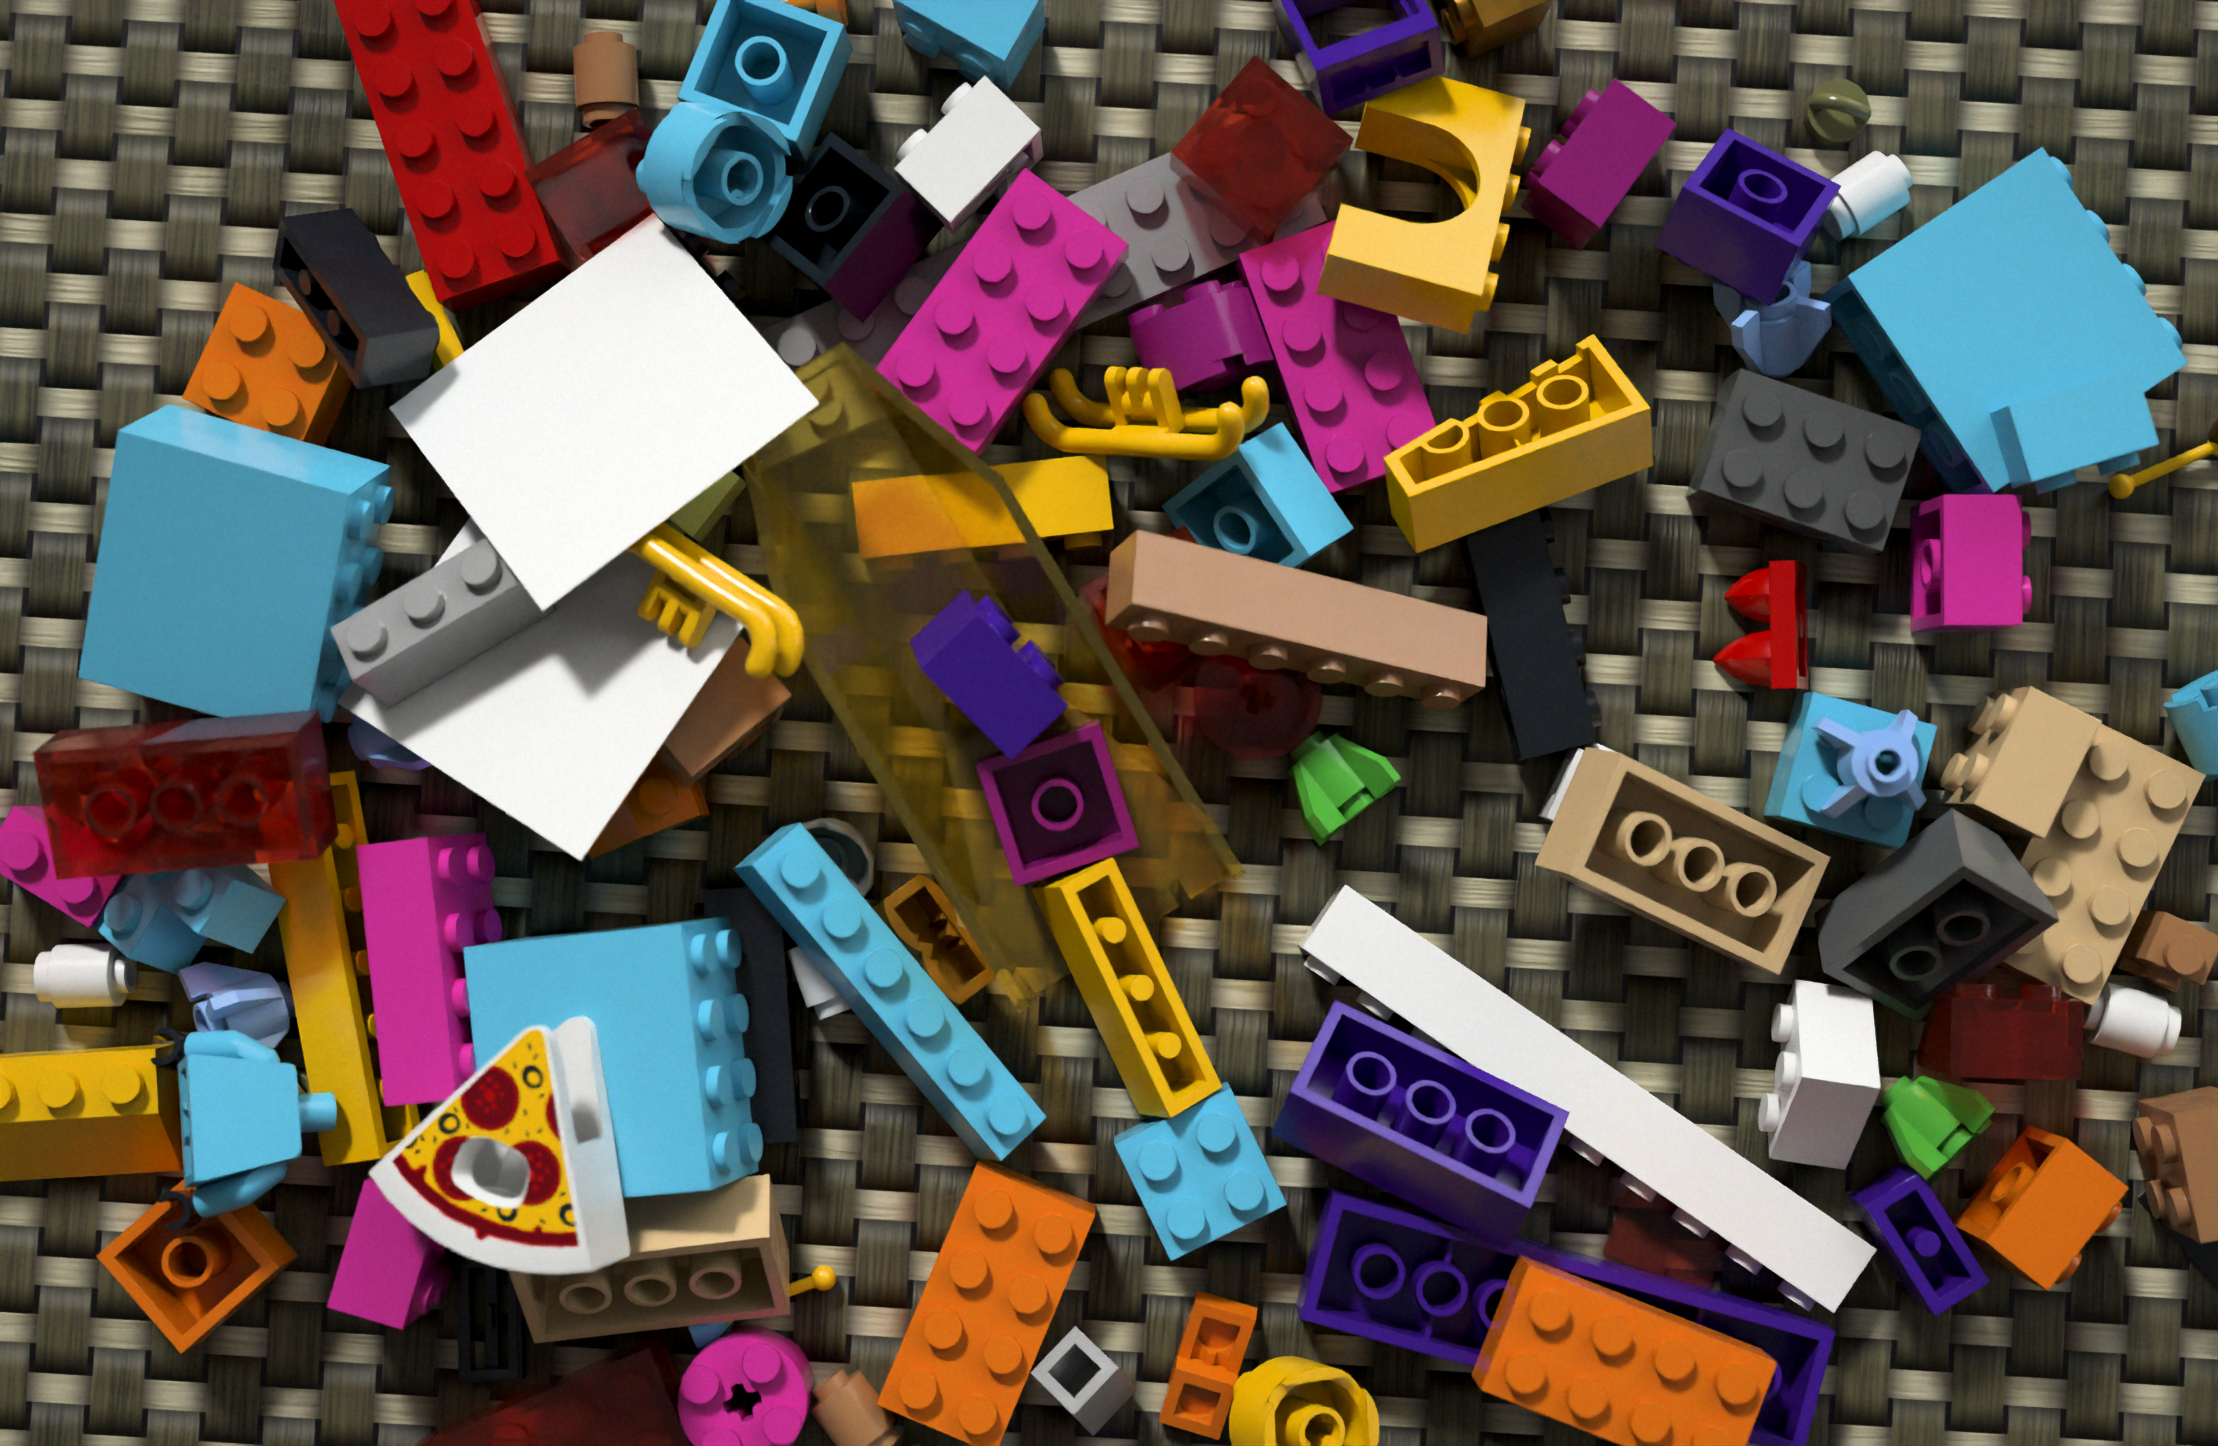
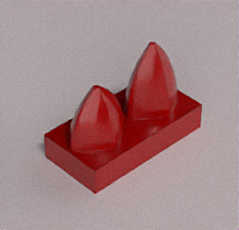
M1796 560L1769 561V567L1754 570L1741 577L1725 593L1724 597L1743 616L1757 622L1770 623V630L1751 633L1733 641L1713 657V662L1725 673L1752 685L1771 687V689L1782 691L1809 690L1806 564Z

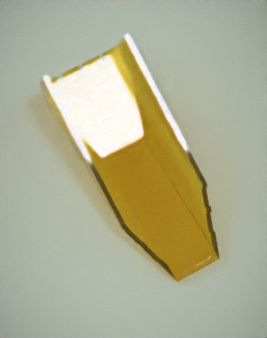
M841 342L793 371L795 376L820 404L741 462L759 532L758 540L761 554L764 555L772 594L782 599L796 612L803 627L805 648L802 659L1019 1013L1030 1006L1033 995L1071 973L1031 890V887L1051 876L1015 886L975 764L978 757L999 751L1000 749L920 669L910 640L965 588L978 602L986 594L989 595L1013 621V627L1021 635L1016 641L1022 647L1030 639L1034 641L1057 666L1055 670L1065 680V683L1058 689L1069 707L1036 738L1099 718L1140 846L1110 857L1114 858L1145 925H1150L1179 907L1167 886L1172 881L1178 879L1191 900L1226 877H1230L1235 881L1246 873L1003 476L996 470L991 469L960 443L952 433L934 421L903 395L896 386L845 343Z

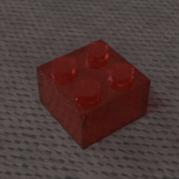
M1254 55L1171 151L1169 168L1258 245L1263 246L1275 240L1349 153L1354 138L1257 55Z

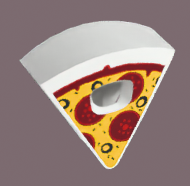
M585 1016L569 1018L554 1031L542 1025L527 1027L369 1172V1175L385 1197L412 1224L435 1241L455 1252L494 1267L525 1273L568 1274L595 1271L630 1256L612 1120L597 1030L593 1021Z

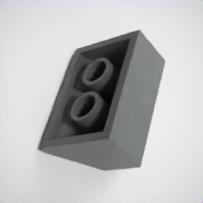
M1953 808L1814 914L1823 972L1916 1023L2059 921L2057 910L2001 837Z

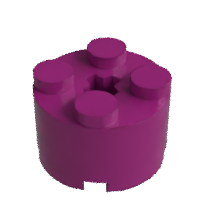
M1218 280L1205 282L1182 293L1185 301L1184 304L1166 310L1163 304H1157L1136 311L1127 317L1131 327L1129 334L1141 367L1147 368L1149 372L1153 368L1168 369L1172 374L1179 402L1185 401L1182 392L1185 388L1189 387L1191 392L1202 391L1204 395L1249 378L1265 370L1264 364H1273L1275 362L1250 289L1244 286L1242 280L1230 282L1220 286Z

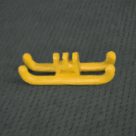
M1110 366L1104 376L1105 388L1110 403L1095 402L1085 397L1078 390L1071 372L1065 368H1057L1049 376L1050 389L1056 402L1068 416L1081 424L1112 428L1111 430L1073 428L1063 425L1052 415L1044 396L1038 393L1027 395L1022 402L1023 412L1030 428L1043 442L1054 449L1069 453L1216 461L1228 458L1239 449L1244 434L1252 432L1264 422L1270 408L1267 384L1262 378L1257 376L1249 377L1244 381L1242 385L1244 404L1241 408L1232 402L1224 403L1219 408L1180 406L1172 374L1168 369L1153 368L1149 372L1147 368L1132 367L1127 371L1125 367ZM1179 432L1212 433L1214 435L1180 434Z
M661 522L627 548L657 568L639 604L637 612L639 616L648 622H654L660 616L658 621V628L670 636L680 630L678 641L687 648L694 649L702 641L717 609L742 624L750 634L752 647L745 664L746 672L750 677L757 680L763 679L771 673L772 669L776 674L788 677L798 669L805 648L804 630L796 612L782 599L664 522Z

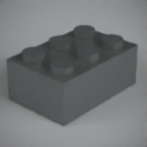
M1740 368L1725 378L1685 497L1864 558L1883 551L1923 430Z

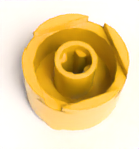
M1282 1356L1262 1363L1253 1371L1243 1373L1233 1387L1234 1399L1229 1416V1434L1232 1446L1378 1445L1379 1417L1374 1400L1366 1389L1361 1388L1351 1375L1341 1369L1302 1357Z

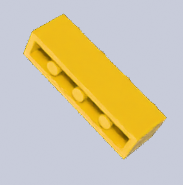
M1092 454L851 481L859 558L864 562L875 561L876 571H895L913 568V557L938 554V562L941 565L972 562L977 560L976 550L1001 547L1003 558L1029 556L1040 553L1039 543L1064 540L1066 551L1102 547L1101 536L1114 535L1106 455Z
M1107 857L1054 874L1031 887L1032 893L1138 1113L1172 1118L1222 1088V1084L1114 858Z

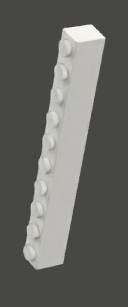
M1340 883L1298 944L1310 953L1304 962L1306 967L1334 986L1341 976L1362 989V992L1356 1001L1388 1022L1393 1013L1396 1012L1415 1025L1409 1034L1410 1036L1443 1052L1448 1048L1466 1060L1468 1064L1570 1112L1564 1128L1573 1135L1567 1142V1146L1596 1166L1600 1165L1604 1157L1626 1170L1619 1181L1651 1203L1657 1193L1678 1206L1671 1217L1702 1239L1705 1238L1710 1229L1731 1242L1724 1254L1755 1275L1759 1273L1763 1265L1783 1278L1777 1290L1810 1312L1817 1301L1834 1313L1877 1251L1872 1245L1346 884Z

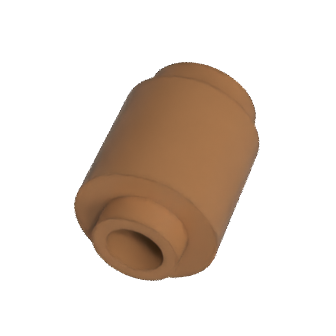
M603 31L586 34L584 36L585 43L572 48L576 110L583 114V126L593 129H619L634 125V111L640 108L636 46L623 42V35L617 32Z
M840 1368L811 1391L817 1401L810 1407L809 1411L835 1446H892L901 1437V1434L893 1425L897 1418L890 1410L876 1405L879 1394L860 1370L848 1376L843 1368Z

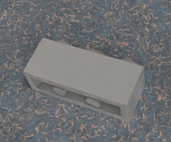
M485 537L330 629L352 681L386 707L390 708L556 611V608L552 604L542 611L489 539Z

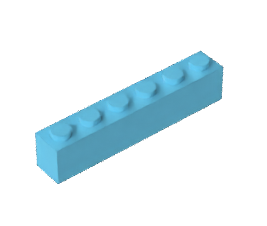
M801 822L780 827L733 868L816 968L841 994L843 1000L977 1158L1002 1161L1047 1118Z

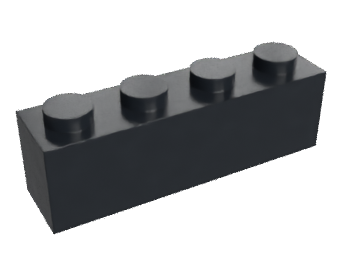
M1544 506L1458 538L1477 614L1487 616L1486 652L1514 761L1597 742L1594 728L1602 727L1601 712L1594 691L1584 692L1578 667L1586 665V653L1579 630L1577 628L1568 629L1563 605L1571 603V595L1563 568L1553 569L1547 544L1555 542V530L1548 507Z
M748 886L703 890L704 902L694 904V920L729 916L730 929H734L738 933L741 941L742 958L739 967L735 968L737 993L745 997L749 1011L748 1027L742 1033L744 1056L753 1063L756 1075L755 1092L752 1097H749L752 1123L758 1124L762 1133L763 1144L797 1142L803 1136L793 975L786 952L791 949L790 936Z

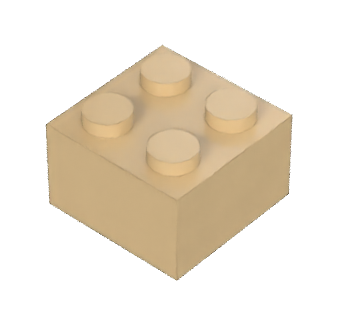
M2031 686L1994 691L1991 698L1984 696L1970 717L1968 730L1974 733L1964 753H1956L1943 772L1940 786L1946 790L1939 804L1949 809L1953 808L1973 821L2006 837L2045 839L2102 721Z

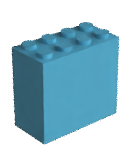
M2043 147L1905 237L1818 297L1822 302L1831 303L1832 319L1902 423L1923 430L1918 447L1951 495H1989L2010 482L1990 413L2014 403L2132 368L2137 369L2143 391L2146 392L2188 364V361L2180 351L2183 348V343L2177 330L2165 318L2157 317L2144 298L2146 287L2139 274L2128 264H2121L2108 244L2110 235L2104 222L2093 211H2086L2072 191L2074 182L2070 172L2059 159L2053 156L2049 157Z
M171 404L118 430L78 678L305 740L324 722L329 723L332 720L335 712L342 707L337 701L352 682V678L330 628L366 608L365 602L368 587L375 584L380 574L384 552L383 549L377 548L376 545L380 525L384 526L388 522L394 506L395 489L388 487L392 466Z
M729 916L518 938L463 947L476 1073L527 1027L542 1025L554 1031L569 1018L577 1016L588 1017L595 1024L612 1120L623 1198L708 1191L759 1171L758 1161L762 1157L763 1138L758 1124L752 1123L749 1097H752L755 1092L756 1075L753 1063L744 1056L742 1033L748 1027L749 1011L745 997L737 993L735 968H738L741 963L742 948L738 933L734 929H730Z

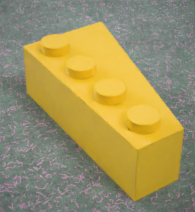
M1594 334L1575 344L1576 354L1559 365L1550 359L1531 370V381L1515 391L1505 395L1500 390H1497L1480 400L1478 412L1461 422L1450 418L1383 458L1391 515L1416 554L1653 466L1650 407Z

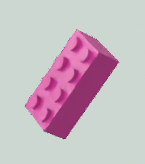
M1024 167L870 376L879 389L978 461L1129 258V244Z
M1336 220L1240 253L1235 267L1239 279L1243 281L1245 287L1250 289L1275 362L1270 364L1299 447L1333 498L1386 480L1383 458L1436 427L1397 315L1316 293Z
M485 832L356 846L385 1107L446 1101L476 1074L463 947L500 942L502 938V923L498 912L494 909L491 881L495 875V860L491 849L487 846Z

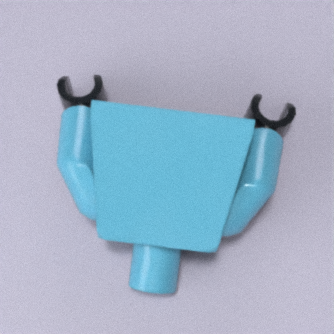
M167 1027L158 1028L155 1031L153 1037L162 1041H174L175 1047L170 1056L163 1059L151 1058L150 1060L154 1065L166 1070L178 1071L185 1188L197 1187L195 1191H169L160 1196L159 1203H167L178 1199L184 1206L182 1219L177 1223L164 1225L167 1230L188 1229L197 1225L202 1217L209 1218L250 1205L284 1180L288 1163H292L301 1157V1133L335 1130L337 1110L333 1092L298 1094L295 1065L281 1063L274 1049L236 1030L191 1032L188 1036Z

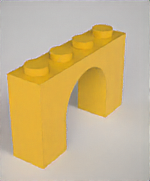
M1436 75L1366 101L1354 148L1416 164L1435 172L1454 188L1463 203L1465 212L1444 222L1419 224L1341 204L1316 293L1467 334L1476 310L1488 312L1495 292L1498 274L1488 272L1487 270L1489 261L1499 263L1509 231V225L1499 222L1501 212L1510 214L1520 182V176L1511 174L1510 169L1512 164L1521 165L1531 133V128L1520 126L1526 100Z

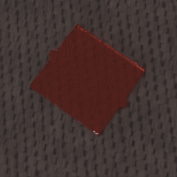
M1627 1188L1625 1196L1619 1197L1615 1201L1619 1211L1602 1252L1648 1272L1709 1288L1722 1253L1726 1251L1730 1242L1712 1229L1702 1239L1671 1217L1678 1206L1661 1194L1657 1193L1650 1203Z

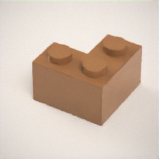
M741 636L732 643L656 752L657 756L686 789L724 758H727L729 761L734 759L778 723L792 696L772 671L767 677L758 680L748 675L745 664L751 647Z

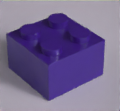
M1727 128L1682 186L1655 247L1674 256L1681 264L1699 269L1730 285L1740 295L1755 298L1771 306L1813 245L1841 185Z
M965 588L910 640L920 669L1012 761L1069 707L1058 689L1065 683V680L1055 670L1057 666L1034 641L1030 639L1023 647L1016 641L1021 635L1013 627V621L989 595L986 594L978 602Z

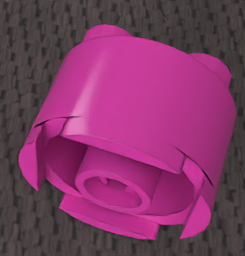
M759 1325L732 1327L730 1332L722 1334L719 1338L701 1349L682 1376L678 1393V1413L685 1434L694 1446H791L799 1435L812 1405L813 1393L811 1391L814 1389V1377L810 1363L796 1343L779 1333L769 1330V1328ZM741 1383H743L747 1392H759L760 1396L753 1407H749L745 1400L737 1401L734 1397Z

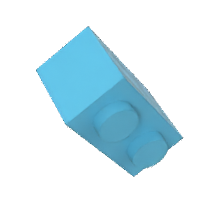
M2136 368L2014 403L1990 413L2012 489L2034 482L2037 494L2077 483L2074 470L2097 464L2101 476L2139 465L2141 463L2137 451L2159 444Z

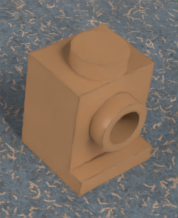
M2141 909L2115 967L2172 993H2177L2181 982L2204 985L2218 954V935L2167 912Z

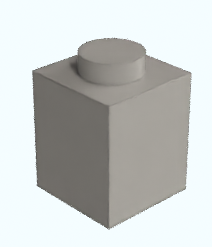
M1076 1326L1031 1372L1033 1377L1092 1436L1102 1428L1137 1390L1119 1367Z

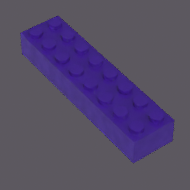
M1328 1184L1295 1305L1299 1319L1475 1367L1518 1254H1521L1762 1349L1777 1362V1366L1747 1443L1758 1446H1805L1835 1336V1331L1819 1319L1516 1235L1506 1250L1426 1210Z

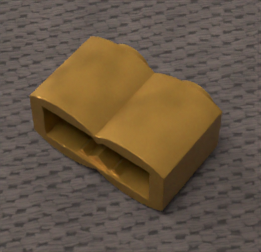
M918 874L873 908L955 1007L961 1005L996 978L993 961L984 945L972 933L958 926L955 910L949 898L935 882L924 875Z

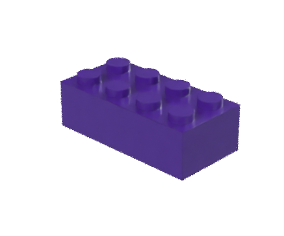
M1334 1000L1288 1093L1271 1135L1507 1250L1533 1204L1570 1112L1342 1002Z

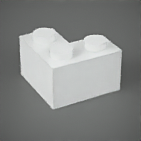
M985 75L973 88L967 82L958 87L943 104L941 112L945 116L928 134L923 129L916 131L896 154V158L900 161L894 168L898 181L906 186L952 234L992 194L998 200H1001L1024 167L1030 171L1043 157L1041 129Z
M1795 979L1786 1004L1778 1003L1773 1013L1771 1037L1773 1041L1781 1042V1052L1775 1067L1774 1091L1772 1094L1764 1093L1761 1099L1758 1115L1759 1130L1768 1132L1770 1159L1845 1170L1881 1089L1872 998L1850 987Z

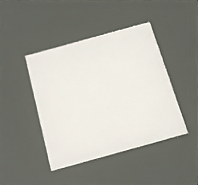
M652 213L390 406L389 409L542 611H544L820 403L656 214Z
M472 517L468 519L435 567L486 537ZM625 549L553 603L556 611L392 707H386L354 681L350 683L337 703L581 861L744 626L717 609L699 645L694 649L687 648L678 641L680 630L670 636L658 628L660 616L654 622H648L638 615L639 604L657 568L628 549Z

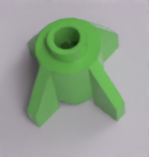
M1318 731L1306 739L1290 753L1296 764L1287 772L1294 782L1304 827L1319 846L1327 842L1369 806L1392 791L1397 786L1395 783L1401 779L1400 775L1385 757L1342 738L1338 732L1326 739Z
M1904 1075L1879 1101L1886 1109L1880 1118V1122L1886 1127L1900 1162L1914 1168L1927 1181L1930 1188L1947 1170V1167L1971 1143L1992 1126L1993 1122L1989 1118L1997 1109L1976 1090L1928 1078L1926 1075H1921L1914 1082Z

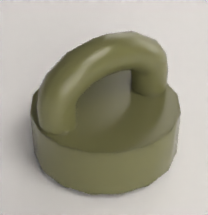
M1833 79L1823 82L1809 95L1803 107V121L1806 130L1815 140L1825 145L1838 146L1850 142L1864 130L1871 117L1867 95L1857 84L1844 79Z

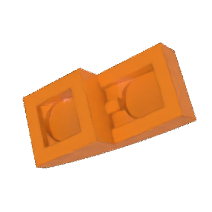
M1196 1290L1159 1414V1423L1216 1440L1220 1439L1233 1400V1387L1238 1379V1373L1256 1322L1257 1307Z

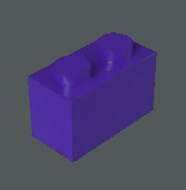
M1900 1162L1847 1196L1913 1302L1933 1316H1937L1990 1282L1927 1181L1914 1168Z

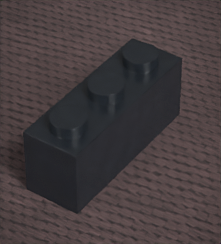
M347 208L281 217L272 268L356 388L362 389L428 377L434 349L438 347L440 341L437 320L430 311L425 309L409 287L405 275L397 271L381 249L376 236L367 230L353 209Z

